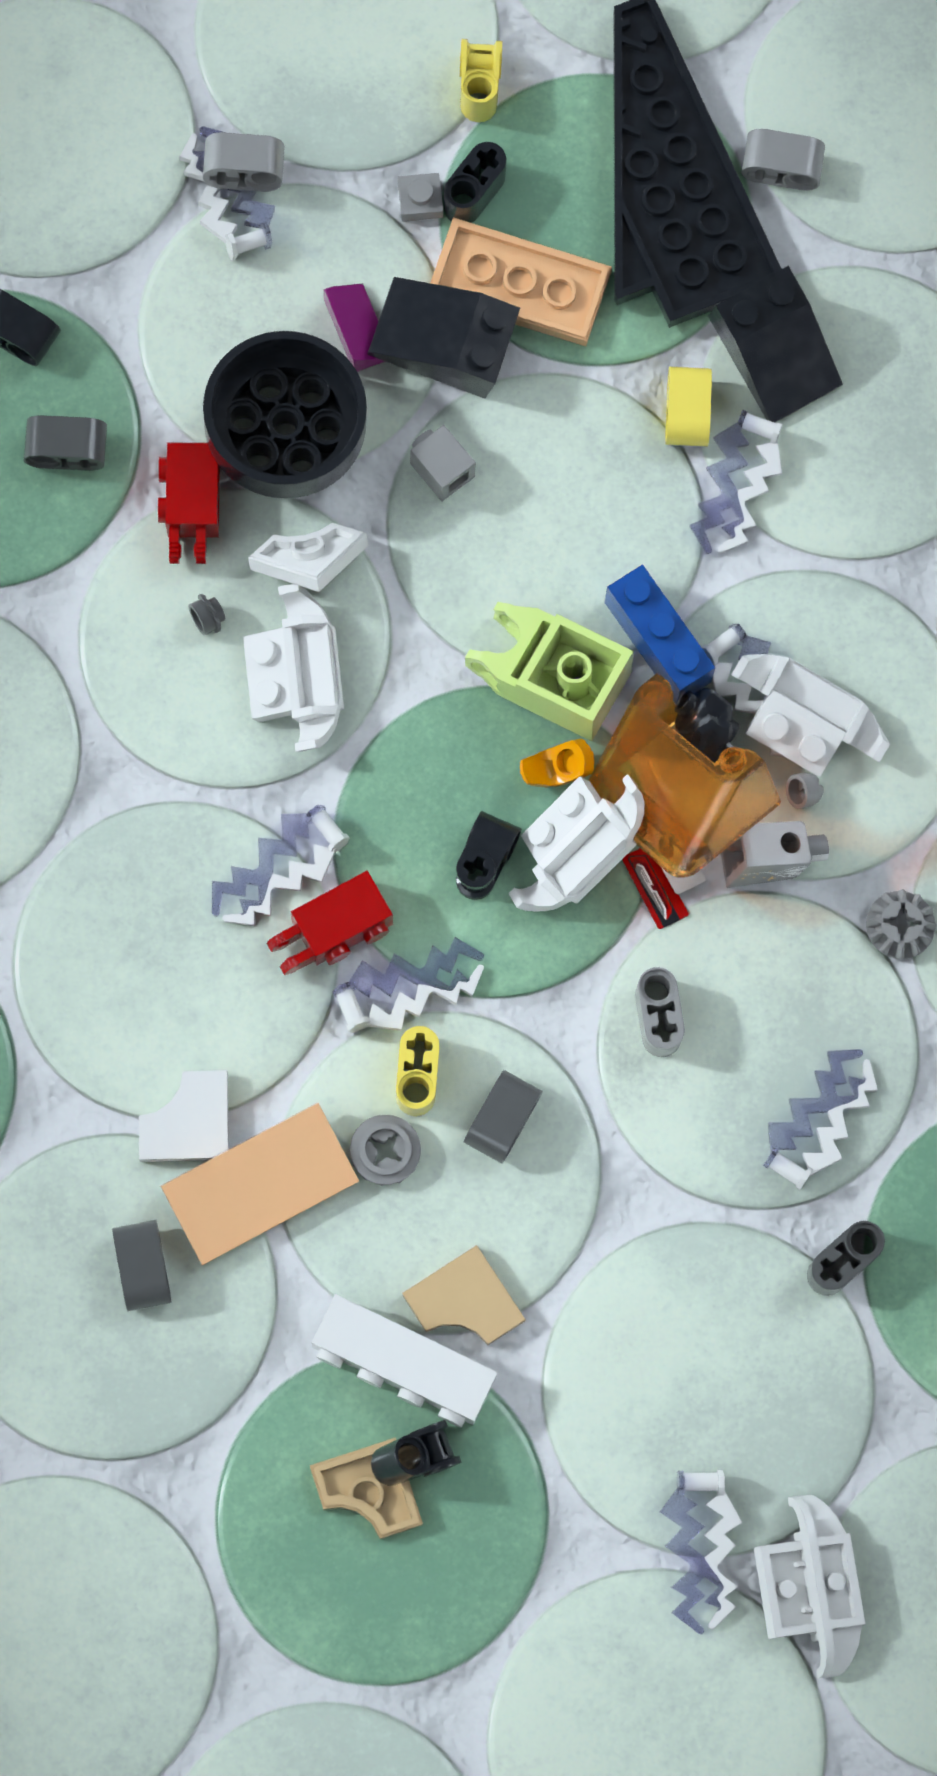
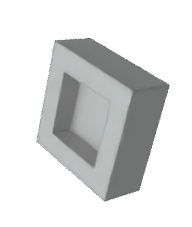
M439 173L398 176L402 222L443 218Z

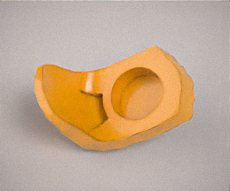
M584 739L570 740L522 759L520 761V774L526 784L531 786L548 788L565 785L575 781L579 776L584 778L593 773L594 753Z

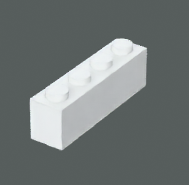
M337 1294L334 1295L312 1340V1348L319 1350L316 1356L319 1360L338 1369L341 1368L343 1363L359 1370L356 1377L377 1388H381L383 1382L400 1390L397 1395L398 1398L419 1408L426 1402L440 1409L438 1413L439 1418L462 1428L464 1422L474 1425L498 1373Z

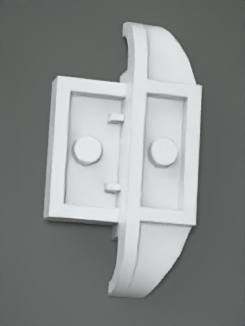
M289 584L278 587L279 596L285 603L288 615L287 619H282V628L244 636L243 638L252 719L257 722H263L292 715V719L298 721L300 727V739L298 743H295L296 752H303L320 748L329 740L337 726L340 710L344 709L335 627L331 624L324 609L304 587Z
M772 654L743 655L731 674L766 695L745 733L818 777L822 775L842 741L854 746L880 762L890 746V742L875 716L862 700L790 657Z
M628 774L622 779L626 787L625 792L615 804L604 798L601 799L591 782L579 776L521 835L538 863L532 869L538 881L527 888H513L508 893L518 909L539 912L557 909L571 901L577 904L637 845L633 838L641 826L645 802L637 784Z
M814 1495L788 1497L789 1506L795 1510L800 1527V1532L794 1533L795 1542L754 1548L768 1639L810 1633L811 1641H819L821 1661L819 1668L816 1670L818 1679L839 1676L844 1673L855 1656L860 1641L862 1625L866 1624L850 1533L846 1534L836 1514L821 1499Z

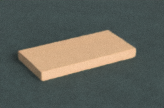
M453 217L430 283L480 292L520 307L515 325L587 346L612 267Z
M315 1103L164 1183L160 1187L201 1265H204L359 1182V1179L319 1103Z

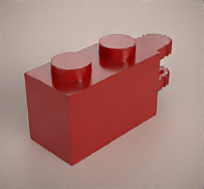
M167 442V457H159V483H166V497H158V523L166 524L169 537V563H180V558L182 557L180 537L196 538V543L194 544L196 564H206L207 538H219L220 466L215 461L208 443Z
M368 870L292 910L291 920L293 926L273 936L266 944L271 952L286 948L299 939L303 940L307 949L287 958L279 966L284 975L292 974L313 962L319 965L327 961L328 965H332L350 955L351 950L349 948L363 940L367 944H371L386 936L390 932L388 927L393 925V914Z

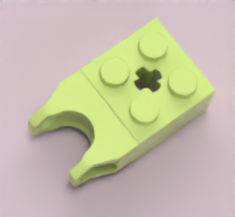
M497 602L493 609L495 611L493 619L505 627L507 632L517 640V644L505 653L470 649L465 656V666L483 678L497 695L593 741L632 673L633 651L559 614L553 616L538 608Z

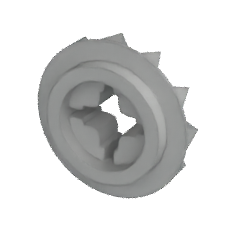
M904 889L884 893L872 904L866 918L867 934L872 944L884 955L896 959H908L922 953L932 942L937 926L933 915V908L922 899L920 894L906 892ZM901 908H903L907 921L919 924L914 927H908L902 937V941H900L897 926L883 923L895 920Z
M377 1115L367 1119L356 1129L350 1144V1156L355 1169L365 1180L381 1186L401 1183L415 1171L421 1155L420 1140L414 1128L407 1121L394 1115ZM396 1135L397 1138L395 1139L393 1151L401 1161L386 1157L375 1166L374 1163L376 1162L378 1151L369 1140L385 1144Z

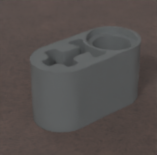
M31 416L27 419L24 463L32 467L45 469L100 470L104 467L107 424L102 420L88 417Z
M503 1070L471 1125L463 1143L503 1164L543 1091Z
M157 1220L112 1228L127 1312L172 1303Z
M859 1221L851 1225L819 1253L809 1265L807 1280L810 1287L821 1295L829 1296L838 1293L881 1254L885 1245L882 1230L870 1221ZM863 1233L869 1236L873 1243L872 1253L866 1255L857 1253L851 1245L852 1235ZM842 1256L847 1263L835 1274V1279L838 1282L833 1278L824 1281L820 1276L824 1270L823 1266L826 1268L830 1267Z

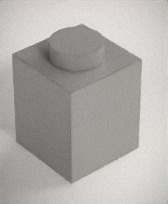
M445 425L435 432L432 430L425 431L412 443L410 464L441 501H444L475 477L476 462Z

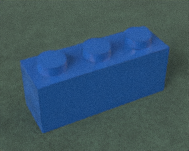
M643 564L607 586L604 603L675 704L686 692L691 691L695 693L712 682L716 667Z

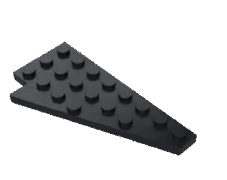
M629 0L614 6V301L616 305L653 292L670 328L711 312L719 303L778 272L782 268L656 0Z

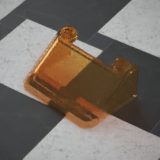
M656 673L635 692L588 781L591 782L601 799L604 798L615 804L625 792L626 787L622 779L628 774L637 784L645 802L643 820L633 838L642 851L667 873L677 878H685L696 874L778 807L781 799L765 761L752 750L739 747L727 748L720 754L719 760L714 763L672 728L677 717V713L674 711L673 690L670 683L659 673Z

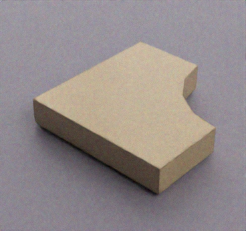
M477 1245L402 1293L403 1298L425 1332L441 1326H460L476 1333L487 1345H490L526 1320Z
M396 1438L310 1465L323 1510L343 1508L359 1513L373 1525L380 1539L422 1526L423 1522L410 1481L395 1486H387L379 1482L372 1472L371 1459L375 1450L395 1441Z

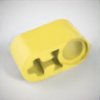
M669 366L666 399V445L708 447L711 419V368Z
M415 1026L408 1029L402 1035L399 1046L396 1101L399 1108L410 1116H421L429 1112L435 1103L439 1039L431 1029L424 1026ZM416 1041L424 1042L425 1049L432 1050L424 1052L422 1070L414 1069V1050L411 1049L415 1047ZM419 1083L426 1087L429 1094L424 1101L413 1103L405 1098L403 1094L404 1089L410 1084Z

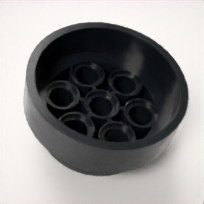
M274 331L251 337L231 349L219 361L209 377L203 400L206 440L220 468L227 476L245 489L273 498H298L317 493L338 481L351 468L361 451L366 433L367 416L364 386L359 374L348 358L336 347L316 336L296 331ZM264 387H275L280 393L275 397L266 398L260 395L259 391ZM307 392H316L322 398L318 402L307 403L300 397ZM240 418H248L254 422L253 426L248 429H238L233 423ZM282 423H289L295 426L296 430L291 434L283 435L278 433L275 428ZM329 428L335 430L338 436L332 440H324L317 433L322 429ZM255 455H265L271 460L267 465L261 467L254 466L249 462ZM298 460H306L313 465L311 469L305 472H298L291 467Z

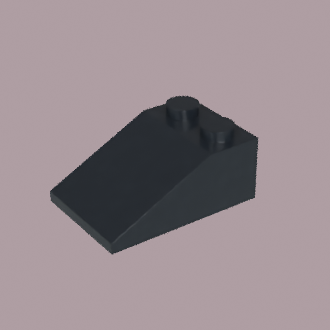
M789 265L719 303L708 315L766 420L776 423L843 385L812 307Z
M394 277L367 355L485 399L496 384L520 307L480 292Z

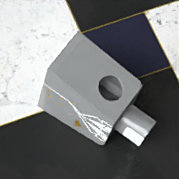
M802 821L741 824L719 846L726 888L793 879L799 876L811 862L824 861L829 856L827 837L824 834L807 836L806 826Z

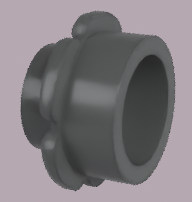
M199 594V600L188 605L196 627L203 635L212 631L215 633L221 631L220 622L226 618L220 603L215 597L208 600L204 594Z

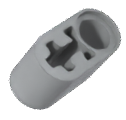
M769 129L751 130L747 135L741 174L744 178L756 183L798 190L816 189L820 184L825 144L821 140L810 136Z
M225 132L211 134L205 140L203 180L209 186L220 189L261 192L277 190L281 187L283 179L284 143L276 137L267 135Z
M660 967L650 968L641 975L635 991L642 1042L650 1054L657 1057H667L677 1051L685 1030L678 986L674 975L667 969ZM659 982L666 987L668 996L662 1000H653L646 995L644 987L648 983ZM664 1012V1029L666 1032H673L668 1042H662L660 1035H653L656 1033L659 1024L658 1014Z

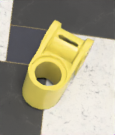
M461 39L460 107L463 115L470 121L485 122L496 113L499 79H501L503 41H496L494 45L471 44L468 42V39ZM474 93H483L488 97L484 99H476L473 98L471 95Z

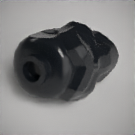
M703 688L695 693L688 691L678 700L674 711L677 713L675 720L676 742L680 748L686 750L694 761H701L716 776L724 778L733 768L738 754V750L731 744L739 730V723L732 719V705L710 688Z

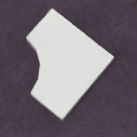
M331 523L323 529L307 535L289 537L272 535L248 557L250 570L320 592L369 546L367 533Z
M227 1070L183 1071L180 1088L171 1102L157 1112L139 1116L140 1162L210 1160L228 1150Z

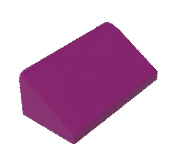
M363 283L323 289L324 301L347 358L358 372L386 362L367 355L378 319Z

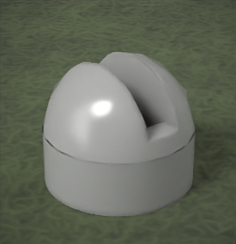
M811 773L791 775L786 782L787 799L797 809L811 807L818 803L824 792L823 786L819 785V778Z

